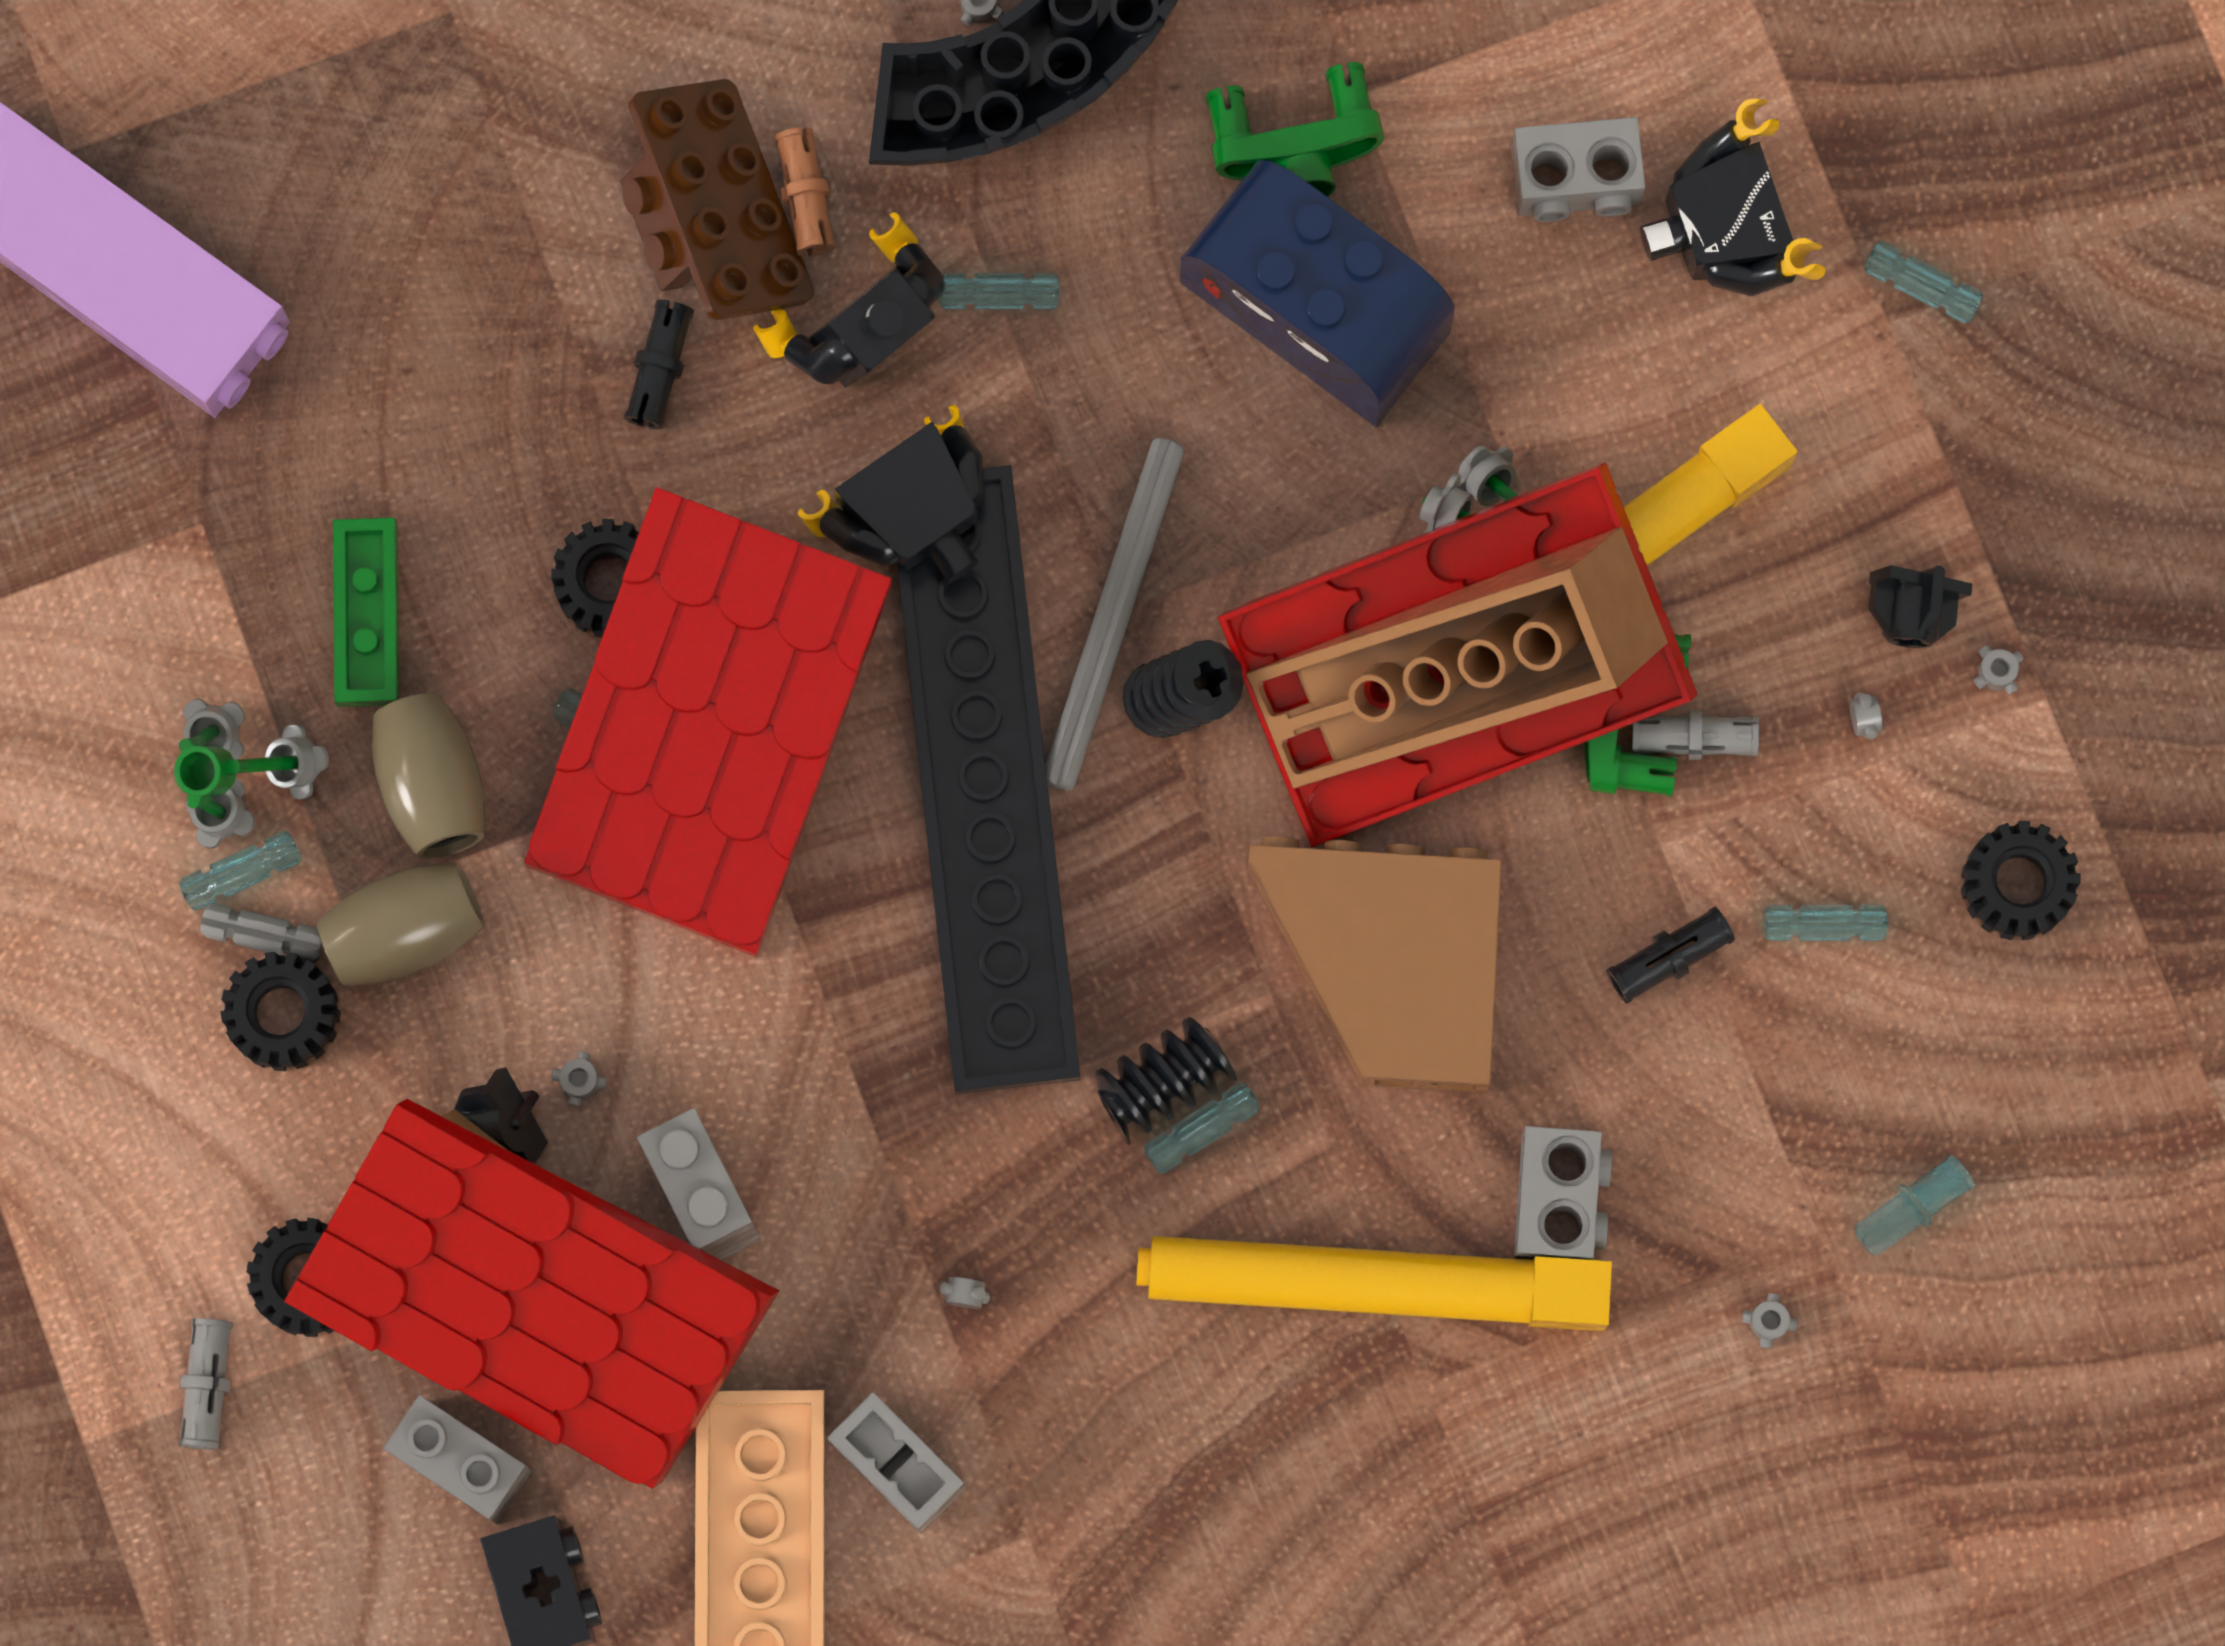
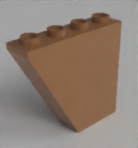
M1281 836L1262 838L1261 845H1249L1247 869L1360 1086L1487 1094L1491 1078L1501 860L1487 859L1488 852L1486 850L1453 848L1450 849V857L1425 855V848L1419 845L1391 844L1387 846V853L1362 852L1361 843L1347 840L1326 841L1324 849L1299 848L1298 839Z

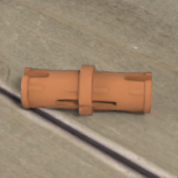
M801 127L781 131L775 135L785 187H782L780 191L783 204L789 205L795 232L797 255L806 256L809 252V256H817L828 253L836 248L825 198L830 195L828 180L821 177L813 129L810 127L804 128L802 135Z

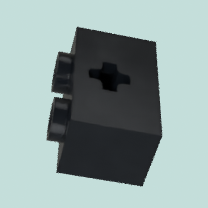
M553 1515L480 1538L511 1646H586L596 1642L592 1627L602 1625V1619L592 1588L580 1589L574 1566L584 1563V1558L574 1526L563 1529L560 1519ZM544 1572L552 1580H560V1588L551 1592L553 1603L546 1606L541 1599L529 1597V1589L538 1585L536 1574Z

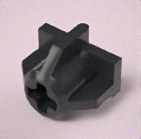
M1890 565L1870 572L1869 584H1871L1869 611L1883 630L1882 635L1889 643L1907 648L1930 647L1954 628L1957 621L1959 599L1971 596L1972 583L1946 578L1945 569L1942 566H1935L1919 572Z
M506 1067L496 1069L486 1085L465 1088L461 1091L454 1109L508 1151L535 1164L548 1143L531 1112L539 1099L538 1093L533 1090L520 1092Z

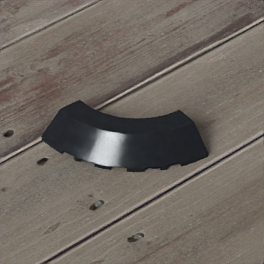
M1023 0L1000 16L997 23L965 37L960 34L929 42L883 43L869 164L915 166L954 162L999 151L1027 141L1061 124L1098 99L1128 72L1152 44L1173 12L1178 0Z

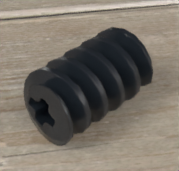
M1203 640L1194 642L1189 646H1184L1158 659H1153L1147 664H1142L1132 671L1125 683L1123 693L1126 715L1136 728L1149 736L1158 738L1177 736L1192 728L1218 720L1231 712L1241 698L1244 684L1242 668L1234 653L1222 643Z
M1187 1017L1183 1020L1184 1041L1168 1029L1161 1033L1162 1054L1146 1042L1139 1046L1141 1066H1138L1125 1055L1119 1057L1117 1060L1119 1079H1116L1103 1068L1096 1071L1095 1076L1099 1098L1119 1134L1128 1145L1131 1144L1128 1124L1133 1122L1147 1134L1153 1131L1150 1111L1155 1109L1169 1121L1175 1118L1172 1098L1178 1097L1190 1108L1196 1106L1194 1085H1201L1212 1095L1218 1093L1215 1078L1216 1072L1221 1071L1234 1083L1237 1082L1235 1071L1211 1032L1195 1019Z

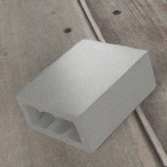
M695 1108L637 1136L691 1245L723 1260L761 1240Z

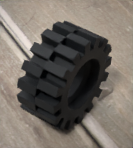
M602 519V525L593 527L591 521L581 525L583 531L576 536L571 532L564 538L566 543L564 549H557L554 556L555 569H551L554 592L568 619L571 618L575 626L583 632H586L587 629L591 630L595 637L600 638L604 634L616 600L603 601L592 596L585 584L587 571L594 562L604 557H617L628 563L639 534L634 524L623 521L622 526L615 525L613 519Z
M2018 821L2014 826H2009L2008 823L1998 826L1992 833L1988 832L1982 837L1969 854L1961 874V878H1964V885L1961 887L1962 899H1968L1970 906L1967 908V911L1972 918L1978 916L1984 922L1981 927L1990 933L1994 929L2001 932L2000 938L2011 940L2014 936H2021L2022 941L2033 939L2037 934L2042 933L2044 935L2052 930L2074 905L2078 896L2076 889L2081 883V873H2076L2075 871L2078 860L2075 852L2071 854L2067 852L2065 846L2068 842L2061 835L2056 839L2049 834L2050 827L2040 824L2038 828L2030 827V821ZM2012 858H2024L2035 863L2041 870L2044 878V888L2041 896L2027 904H2017L2005 898L1997 885V872L2000 865Z
M276 952L264 953L265 958L259 961L253 957L245 962L247 968L240 974L235 971L229 978L232 982L230 990L224 989L221 1000L225 1003V1009L220 1012L222 1023L227 1028V1036L245 1057H248L254 1064L263 1068L269 1066L275 1071H286V1067L295 1066L296 1069L308 1066L306 1061L313 1056L318 1060L325 1053L322 1049L328 1041L333 1043L337 1035L334 1028L336 1022L340 1023L341 1012L337 1008V1001L339 999L335 989L315 964L308 959L306 961L301 959L297 954L286 952V956H279ZM278 988H288L296 991L302 997L305 1006L304 1017L300 1025L292 1032L283 1035H274L266 1032L261 1028L257 1018V1009L261 999L268 992Z
M296 1218L285 1221L286 1226L279 1229L274 1226L266 1233L269 1237L263 1243L258 1241L252 1251L256 1254L253 1262L248 1261L246 1271L250 1275V1283H247L249 1295L253 1297L256 1303L254 1305L260 1314L273 1325L293 1335L303 1334L306 1337H317V1333L324 1331L331 1333L334 1331L333 1329L284 1302L288 1293L283 1284V1274L288 1263L296 1256L312 1253L321 1235L327 1229L328 1224L314 1218H307V1221H299Z

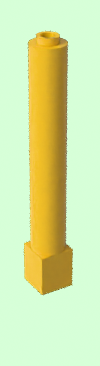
M1761 403L1702 444L1696 455L1624 506L1639 544L1638 548L1640 553L1642 552L1647 566L1728 507L1734 509L1792 467L1798 451Z
M1152 1236L1151 1248H1139L1136 1286H1149L1148 1299L1514 1322L1528 1323V1327L1605 1331L1609 1325L1612 1261L1537 1256L1533 1260Z

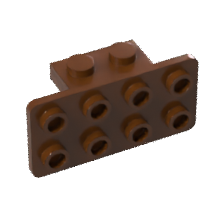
M720 79L642 91L635 94L629 101L628 108L646 155L620 180L623 189L624 204L633 215L644 244L646 262L654 270L661 291L682 288L693 278L705 311L714 320L729 319L806 304L813 297L814 288L802 257L797 255L795 238L735 84L730 80Z

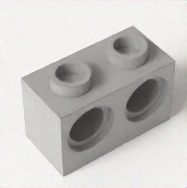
M1638 117L1518 127L1514 129L1511 151L1518 216L1533 215L1534 220L1538 222H1555L1567 219L1571 216L1570 212L1595 210L1597 216L1613 217L1627 214L1632 211V206L1641 205L1645 191ZM1601 160H1613L1622 166L1625 175L1614 181L1604 180L1595 173L1593 165ZM1541 165H1551L1560 170L1564 180L1555 186H1545L1534 179L1532 171Z
M1525 1126L1521 1136L1513 1259L1533 1260L1537 1256L1593 1260L1594 1250L1606 1249L1608 1212H1598L1597 1201L1598 1187H1609L1612 1149H1601L1602 1132ZM1566 1149L1573 1151L1582 1161V1175L1570 1181L1557 1178L1549 1168V1156L1557 1150ZM1556 1212H1564L1571 1215L1579 1227L1578 1238L1568 1244L1554 1242L1545 1231V1219L1550 1214Z
M874 1392L827 1437L831 1445L920 1534L966 1489L964 1482Z
M421 1395L417 1397L383 1447L384 1450L495 1524L499 1523L533 1472L526 1465Z

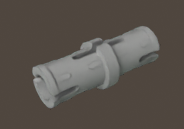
M1690 710L1689 716L1653 715L1633 723L1632 753L1689 755V760H1701L1702 755L1717 754L1758 757L1759 716H1702V710Z
M195 1318L191 1319L192 1333L187 1375H180L179 1388L185 1390L178 1446L202 1450H219L224 1394L230 1393L232 1380L226 1379L230 1332L233 1323L217 1319Z

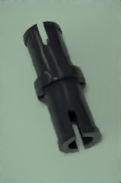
M656 300L655 312L644 350L637 351L634 361L635 367L639 370L628 409L624 414V419L632 424L643 427L644 422L648 421V428L657 430L662 429L664 423L663 417L674 379L681 378L684 365L679 359L689 323L694 314L692 308L678 302L674 303L673 309L669 308V300Z
M1714 906L1707 913L1670 934L1663 930L1652 936L1653 944L1616 966L1607 968L1606 972L1614 989L1627 1004L1634 997L1671 976L1678 980L1689 974L1688 966L1725 944L1734 942L1735 937L1723 914ZM1689 942H1694L1690 946L1684 948L1681 951L1676 952L1675 954L1671 955L1669 958L1660 962L1654 967L1647 968L1651 964L1672 954L1674 951L1688 944Z

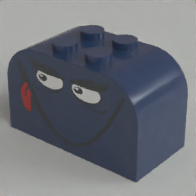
M1258 160L1181 257L1180 283L1375 427L1380 424L1451 332L1455 311L1454 303L1443 287L1426 270L1305 180L1271 161Z

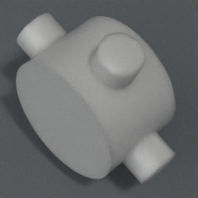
M960 0L963 13L960 21L966 26H971L973 22L984 23L992 18L998 20L1004 13V9L997 6V0Z
M1989 645L1981 648L1978 653L1983 660L1978 668V677L1973 679L1977 688L1981 690L1987 687L1994 691L2005 689L2008 695L2017 691L2019 687L2014 680L2019 672V663L2024 660L2021 653L2017 650L2013 653L2004 649L1992 650Z
M1857 693L1854 699L1849 701L1854 733L1856 736L1874 739L1878 736V733L1882 732V717L1877 697L1875 695Z
M578 1052L577 1059L567 1062L562 1069L554 1068L552 1072V1081L560 1082L561 1087L569 1096L568 1105L580 1107L581 1100L591 1097L597 1089L605 1090L607 1085V1078L599 1077L596 1069L589 1062L591 1054L587 1052Z
M948 1277V1281L942 1282L940 1285V1293L945 1295L944 1303L949 1305L981 1309L982 1304H987L990 1300L989 1292L985 1291L986 1283L981 1281Z
M1768 1293L1767 1301L1759 1304L1754 1311H1743L1742 1323L1750 1324L1754 1335L1761 1339V1348L1772 1349L1774 1340L1779 1339L1786 1331L1796 1332L1798 1319L1790 1318L1786 1307L1779 1303V1294Z

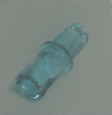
M1949 1155L1945 1158V1161L1909 1187L1903 1183L1896 1188L1898 1195L1857 1223L1854 1231L1858 1241L1871 1255L1881 1254L1919 1225L1925 1228L1929 1227L1932 1224L1931 1217L1966 1191H1970L1975 1187L1973 1179L1962 1163L1954 1155Z

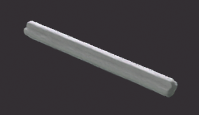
M1155 438L1151 443L1045 764L1047 784L1051 787L1068 791L1075 787L1184 455L1183 446L1174 441Z

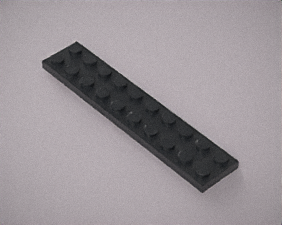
M1011 465L983 468L985 496L980 505L976 507L978 512L977 522L960 534L979 561L970 571L957 580L948 583L930 557H927L907 571L897 564L955 1095L1081 1081Z

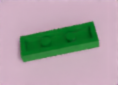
M395 517L333 519L334 702L337 707L385 706L400 699L398 522Z

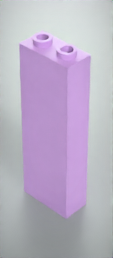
M0 102V262L212 417L216 418L224 406L228 409L234 407L249 388L251 379L248 378V375L262 358L270 360L274 357L288 337L289 331L285 328L290 321L283 307Z

